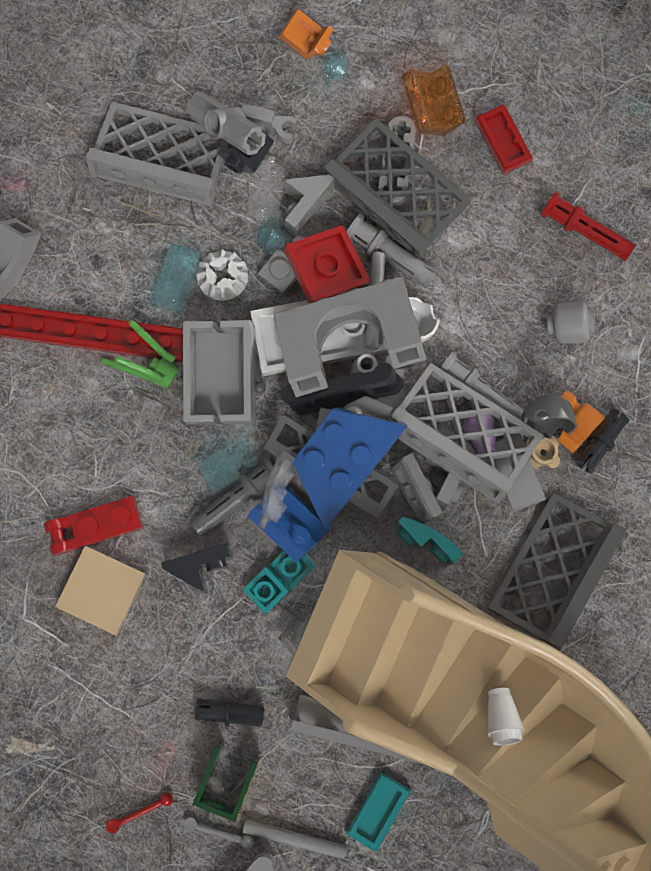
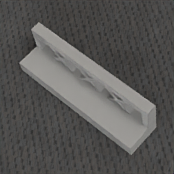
M299 695L290 731L420 763L347 733L342 726L343 720L313 697Z

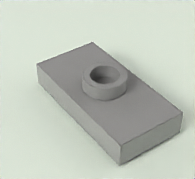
M413 453L396 462L391 467V470L397 482L400 483L399 486L416 520L426 524L443 514L433 494L431 482L423 475Z

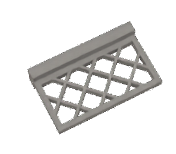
M112 102L94 148L90 147L86 161L92 176L211 206L215 197L214 189L224 163V159L218 155L220 148H229L230 143L220 138L218 140H222L221 147L208 152L202 142L211 138L206 134L202 125ZM117 114L128 116L133 121L119 129L114 124ZM150 123L160 124L163 130L148 137L142 127ZM138 130L143 139L127 146L122 136ZM181 130L190 132L193 138L179 145L173 137V134ZM167 137L173 147L158 154L152 144ZM115 139H118L123 149L114 153L103 151L105 144ZM198 145L203 155L188 162L183 151ZM148 146L153 157L141 161L135 159L132 153ZM178 154L183 162V165L173 169L166 167L163 160ZM208 162L212 168L210 178L196 175L193 168Z
M431 362L389 419L392 422L399 421L408 425L399 436V440L497 504L508 493L515 479L544 436ZM430 375L443 383L445 392L428 393L426 381ZM464 396L471 401L473 410L457 412L453 398ZM447 399L450 413L434 415L431 401ZM424 402L428 416L416 418L407 412L406 409L412 403ZM492 414L499 419L501 428L486 431L482 416ZM475 417L479 432L463 434L459 419ZM452 420L456 435L444 436L438 432L436 422ZM521 433L532 441L526 448L514 449L510 434ZM503 435L507 450L491 452L488 437ZM481 438L485 454L473 455L467 451L466 440ZM522 455L518 461L516 456ZM510 458L513 471L509 477L496 469L494 459Z

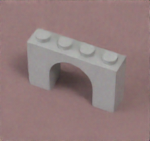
M403 276L387 279L361 289H353L331 298H322L314 303L292 307L274 314L288 381L296 397L328 388L321 358L322 347L327 337L333 331L346 324L365 323L377 328L385 338L394 369L426 360Z

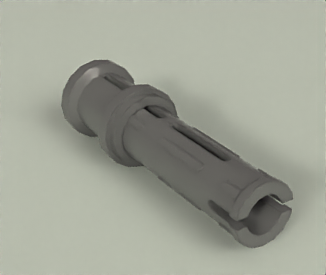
M267 457L263 459V464L249 475L243 474L240 477L241 479L238 480L240 482L238 485L208 506L200 514L189 520L201 538L251 499L253 501L257 499L258 501L262 498L261 494L276 482L282 483L284 481Z

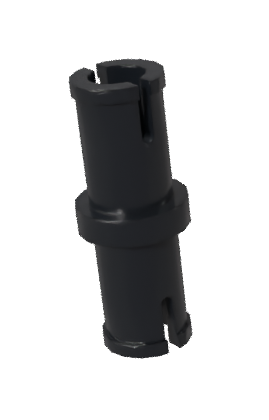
M611 409L599 429L594 430L590 434V442L575 460V464L580 469L586 464L585 472L592 474L606 452L613 450L615 447L614 441L625 425L629 423V418L624 413L618 419L617 415L620 411Z

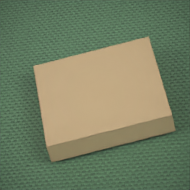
M85 546L55 607L118 636L147 574Z

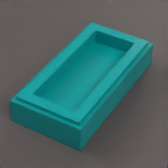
M381 771L346 834L374 852H377L408 798L411 789Z

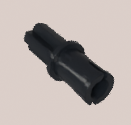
M198 698L196 705H198L195 708L196 721L225 723L226 727H229L230 724L260 727L264 721L265 711L262 706L233 703V699L223 702Z

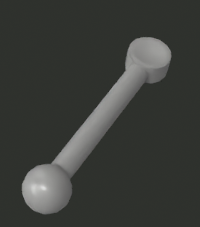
M188 817L184 821L183 826L188 832L196 829L239 843L244 849H250L253 846V838L249 835L241 837L198 823L195 817Z

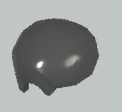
M550 394L536 398L526 405L522 413L524 424L529 425L540 433H546L550 437L553 436L558 428H563L565 433L571 434L577 427L572 405L560 395Z

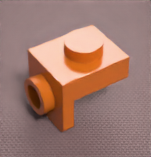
M297 9L293 12L278 37L306 60H309L317 54L322 56L332 42L329 36L334 29L330 25L322 29L301 10Z

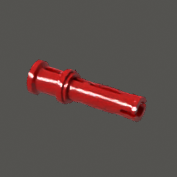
M554 192L540 216L543 218L548 216L563 225V230L567 232H572L573 230L618 256L624 262L628 259L636 243H632L610 228L584 214L585 210L582 206L578 205L575 207L560 198V193Z

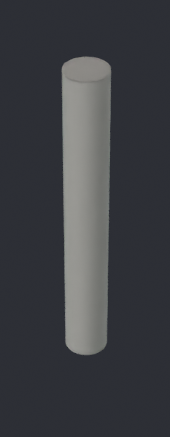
M374 252L372 254L370 286L384 281L385 253ZM367 324L365 348L377 350L379 348L380 331Z
M248 819L245 820L242 832L344 859L347 845Z

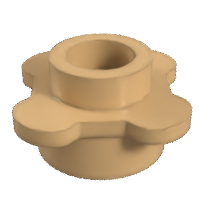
M549 436L540 440L530 456L534 469H538L540 466H549L554 469L559 466V442L556 437ZM531 439L527 440L526 447L531 443ZM545 450L546 455H541L540 451Z

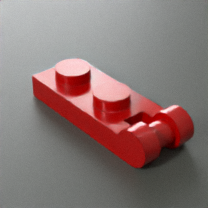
M133 496L43 523L46 534H50L52 545H50L52 556L65 554L85 546L144 529L135 497ZM72 527L74 538L65 540L63 530Z

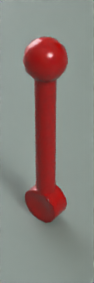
M163 793L159 800L119 820L115 818L109 820L106 824L107 831L114 834L120 830L122 825L161 806H170L173 803V796L170 793Z

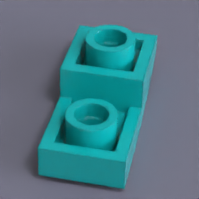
M402 517L397 522V526L400 528L397 534L408 547L411 548L415 545L420 549L429 541L433 545L430 551L442 564L447 561L452 565L464 555L445 536L425 524Z
M283 551L243 591L266 615L318 565L308 554L296 563Z

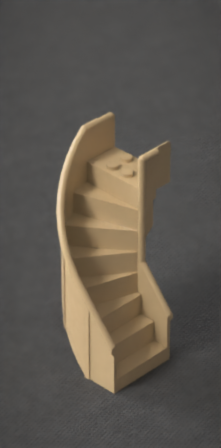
M339 550L286 677L343 720L342 726L347 733L454 776L488 803L495 834L540 868L539 871H651V737L625 703L599 678L574 659L542 641L505 626L414 568L389 557L383 552L369 553ZM496 688L510 689V694L525 729L522 732L523 741L505 746L493 745L492 737L488 736V691Z

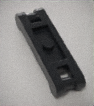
M380 363L371 372H355L344 378L336 380L327 379L328 388L298 397L295 396L291 385L288 384L282 388L280 397L296 414L305 415L318 412L320 408L332 409L346 406L348 403L364 396L378 399L396 395L402 391L404 381L390 364Z

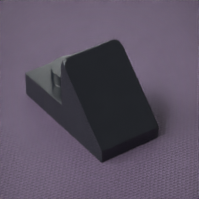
M226 543L161 562L163 570L208 594L201 568L206 567L207 572L227 567L226 561L233 559L230 546Z

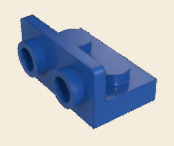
M285 483L278 485L267 499L255 506L247 515L296 563L310 552L330 530V526L326 528L318 514Z

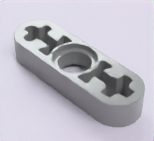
M406 116L393 118L387 128L397 136L399 127L405 128L403 141L413 149L416 133L414 122ZM390 142V148L395 147V146ZM391 154V156L400 155L405 159L406 164L401 169L410 168V159L405 154ZM383 155L381 170L388 169L387 155ZM409 175L392 176V178L397 179L396 191L407 190ZM380 176L378 192L388 191V176ZM384 197L383 199L389 203V197ZM406 197L393 198V207L401 206Z

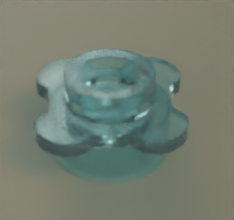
M340 48L337 55L331 54L324 68V73L328 74L327 84L330 83L331 79L340 83L346 73L350 59L342 56L344 49Z

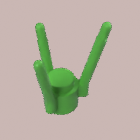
M130 320L129 325L162 359L160 360L155 357L149 368L120 356H116L114 361L103 357L101 362L115 369L151 381L167 390L180 368L173 364L176 356L167 352L134 320Z

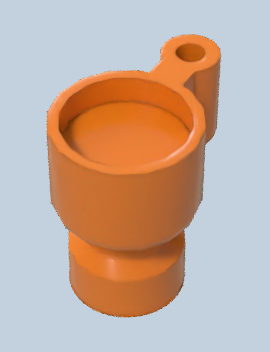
M567 390L561 397L568 400L572 405L577 427L571 434L565 433L563 429L558 442L573 454L606 417L588 403L579 404L577 397Z

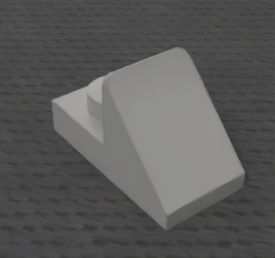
M331 175L294 178L284 181L285 192L298 201V203L293 202L284 214V218H286V231L292 236L296 237L300 234L334 191V178Z

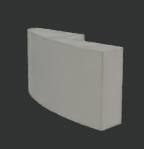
M520 433L511 436L514 449L526 448ZM504 439L496 442L497 452L507 450ZM522 455L516 456L518 461ZM510 458L494 459L497 470L509 477L513 471ZM530 458L507 493L514 511L546 500Z

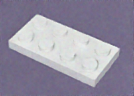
M307 300L250 311L252 323L255 326V339L263 376L286 372L274 314L292 307L309 304ZM346 324L333 331L325 340L321 351L322 363L325 365L356 359L363 354L377 355L387 353L388 349L385 338L380 332L379 348L377 350L366 349L367 324Z

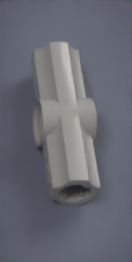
M204 92L194 93L193 97L187 101L186 112L190 114L192 120L204 127L206 134L211 139L222 138L247 155L257 154L258 150L264 146L266 134L261 131L260 126L246 119L240 107H227Z

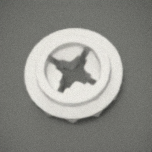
M221 249L219 252L209 253L199 263L196 276L199 287L205 295L214 300L227 301L237 297L245 289L248 282V269L245 262L235 252H226ZM228 265L227 272L233 280L223 278L217 283V275L212 269L222 271Z

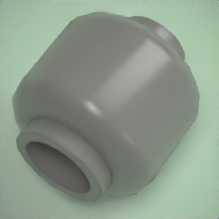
M582 300L557 303L554 307L553 315H547L548 333L555 334L556 340L560 344L588 342L591 334L596 333L594 307L589 308L588 304Z

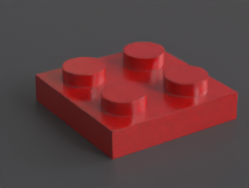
M343 225L289 243L283 249L309 304L322 298H331L353 289L367 287L371 282Z

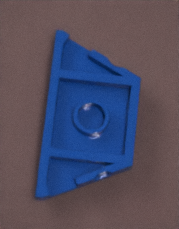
M336 407L331 410L292 461L322 524L326 528L408 425L404 422L378 419L377 416L352 413L350 410Z

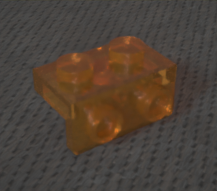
M443 64L432 73L409 69L402 75L405 93L410 102L418 133L445 136L465 123V115L449 65Z

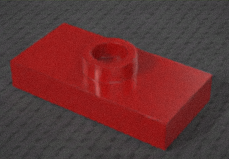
M505 104L476 117L475 123L503 175L532 162L533 157Z

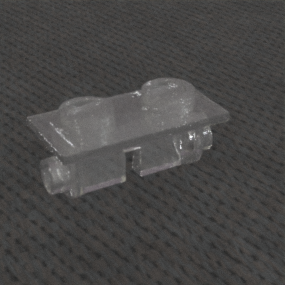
M265 156L264 161L260 162L258 169L253 173L245 223L277 227L287 166L276 164L277 159L274 157Z

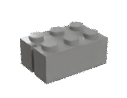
M250 320L220 321V328L224 332L219 333V326L214 321L183 322V422L189 425H220V422L226 425L256 424L254 324Z

